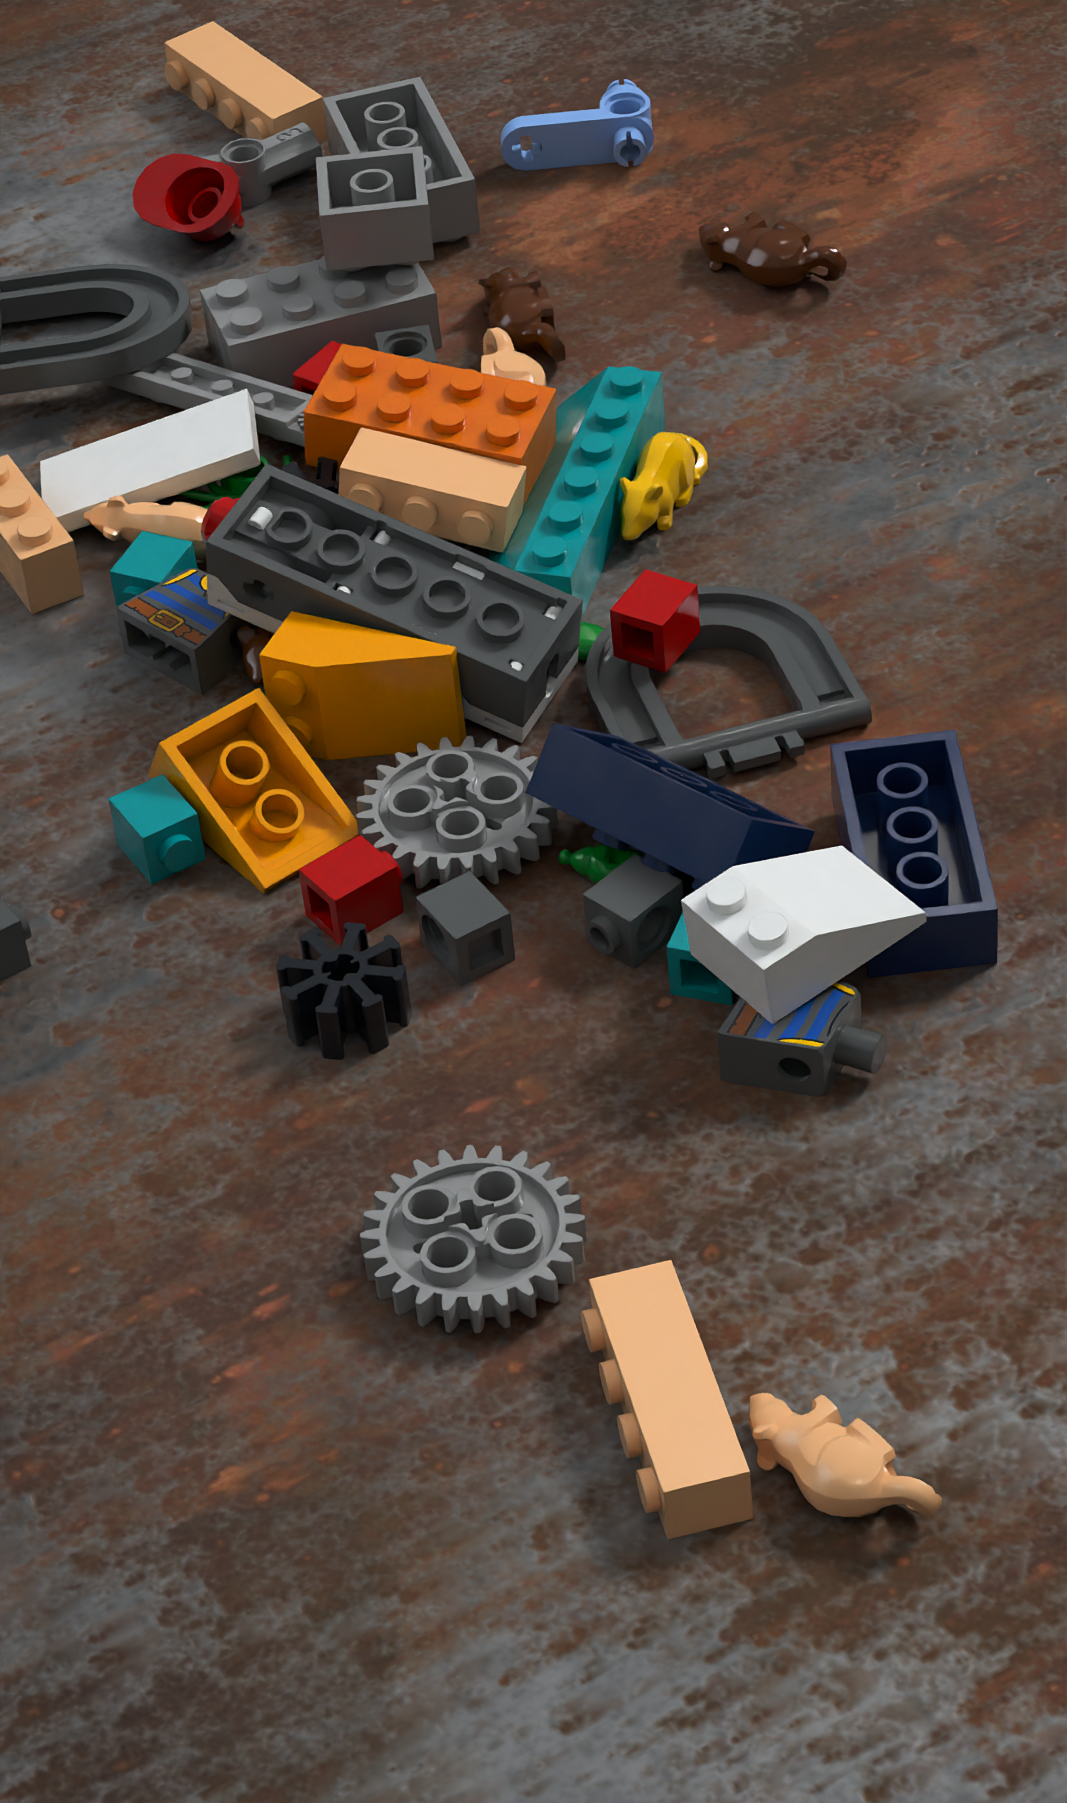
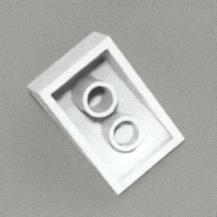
M842 845L732 866L681 900L691 955L771 1024L776 1023L927 922L926 912Z

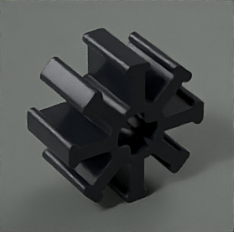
M348 922L344 924L345 937L341 949L332 950L321 938L320 930L312 929L300 936L303 959L289 958L286 954L279 957L276 970L283 1013L286 1019L288 1037L296 1046H303L306 1040L319 1034L323 1058L342 1060L345 1057L343 1046L348 1033L356 1031L368 1044L369 1052L374 1054L389 1046L386 1022L399 1023L401 1027L409 1025L412 1010L406 967L402 962L400 943L392 935H386L384 941L369 948L366 925Z

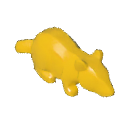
M658 432L644 445L637 459L634 479L630 481L626 477L620 478V486L624 493L620 506L621 535L624 540L637 539L656 520L658 530L665 531L671 528L674 503H676L677 507L686 506L691 499L694 485L700 484V478L708 469L707 452L701 443L682 433Z

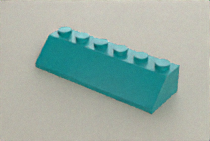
M608 366L558 406L556 411V443L523 507V512L504 552L491 550L487 559L583 600L582 616L621 529L620 506L624 493L620 486V478L626 477L630 481L634 479L637 459L644 445L651 437L658 432H663L665 429L662 372L640 370L632 366L620 368Z

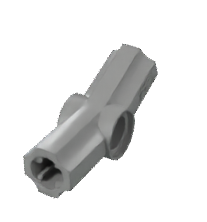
M302 122L261 141L252 138L231 141L224 145L220 154L200 158L222 162L234 169L239 177L241 204L246 207L255 206L268 200L272 195V186L316 167V157H323L321 145L317 141L313 129Z

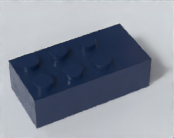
M557 723L552 724L525 792L595 827L592 836L595 840L622 851H628L629 846L645 852L642 863L657 871L668 872L673 876H677L678 871L695 877L691 885L695 890L732 866L805 853L815 833L814 830L622 737Z
M947 730L830 744L831 795L841 845L926 912L927 922L865 963L868 978L997 963L998 907L956 731Z

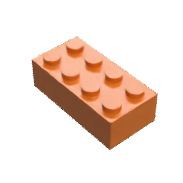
M342 344L303 412L306 465L317 467L318 458L326 457L338 461L337 472H340L343 460L359 430L363 427L526 466L524 507L556 443L557 389L533 384L529 381L513 380L480 373L472 369H461L432 363L420 358H409L371 350L367 347Z

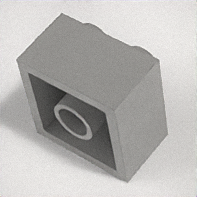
M422 146L316 157L319 217L327 271H359L365 267L388 264L408 266L419 261L434 260Z

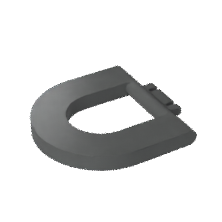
M125 264L87 265L0 277V395L105 380L139 370L159 361L176 350L192 331L193 315L188 289L178 278L164 271ZM86 312H112L127 316L110 327L87 334L1 345L2 324Z
M736 586L698 587L700 633L682 654L705 648H728L755 656L769 667L794 712L683 739L652 682L658 670L613 656L611 622L601 631L592 644L586 661L585 676L588 704L600 733L622 737L688 770L705 766L710 778L726 775V765L724 763L726 761H729L734 772L781 761V750L779 747H784L790 758L804 755L803 740L872 722L869 701L825 626L800 605L781 596L761 590Z

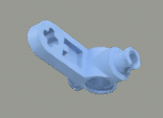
M624 79V85H619V80H616L608 86L606 92L601 97L599 109L516 117L509 121L502 129L500 136L502 156L511 167L523 171L618 162L622 166L629 167L628 161L632 160L634 166L639 165L653 149L654 135L650 99L632 81ZM522 136H531L533 142L532 150L522 151L520 145Z

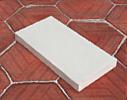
M248 390L238 391L40 461L42 500L65 530L71 532L91 525L84 519V513L97 505L107 503L109 498L113 496H123L128 504L136 502L154 503L259 466L261 462L254 403Z

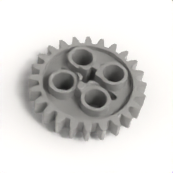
M467 736L461 747H453L447 737L441 738L439 749L433 751L422 742L418 743V756L413 758L397 752L395 753L396 768L378 765L376 767L378 780H365L363 783L365 795L357 797L356 800L358 814H356L358 834L380 852L386 851L391 854L401 869L403 879L412 873L415 874L416 888L420 889L427 885L431 879H439V883L442 885L469 871L475 877L484 876L493 884L499 883L498 870L503 868L518 875L521 873L520 858L538 861L540 859L538 845H551V829L558 828V809L525 793L536 767L537 757L530 756L520 760V750L517 745L506 749L502 753L498 752L497 739L494 738L480 748L475 747L473 736Z
M467 1145L463 1159L455 1161L444 1149L440 1150L438 1153L439 1165L432 1168L416 1159L413 1161L415 1176L410 1179L396 1173L391 1175L393 1193L376 1191L374 1193L376 1210L364 1212L363 1217L366 1231L360 1233L367 1278L368 1280H375L379 1299L393 1297L395 1313L398 1315L404 1314L416 1307L418 1325L423 1327L437 1315L443 1316L445 1331L450 1333L456 1328L460 1319H470L474 1332L481 1333L485 1318L494 1316L504 1328L510 1327V1312L516 1309L534 1318L537 1316L535 1299L539 1297L552 1303L559 1301L557 1283L573 1285L576 1281L574 1265L584 1264L585 1261L583 1243L587 1242L585 1215H582L580 1196L570 1195L569 1179L566 1176L552 1179L551 1163L547 1161L529 1169L528 1152L525 1151L517 1154L510 1162L503 1160L501 1146L495 1145L487 1158H478L473 1145Z

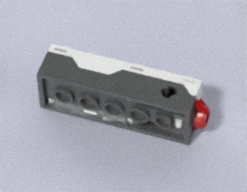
M267 463L240 498L231 499L226 496L215 500L204 516L201 536L206 546L209 605L272 633H275L289 613L294 611L454 646L457 651L464 718L522 743L578 662L583 600Z

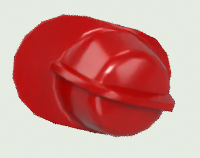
M173 153L152 162L136 180L132 193L134 209L142 220L153 226L185 234L199 242H212L223 237L232 228L242 229L245 224L240 214L242 204L239 194V177L231 166L222 162L211 161L189 154Z

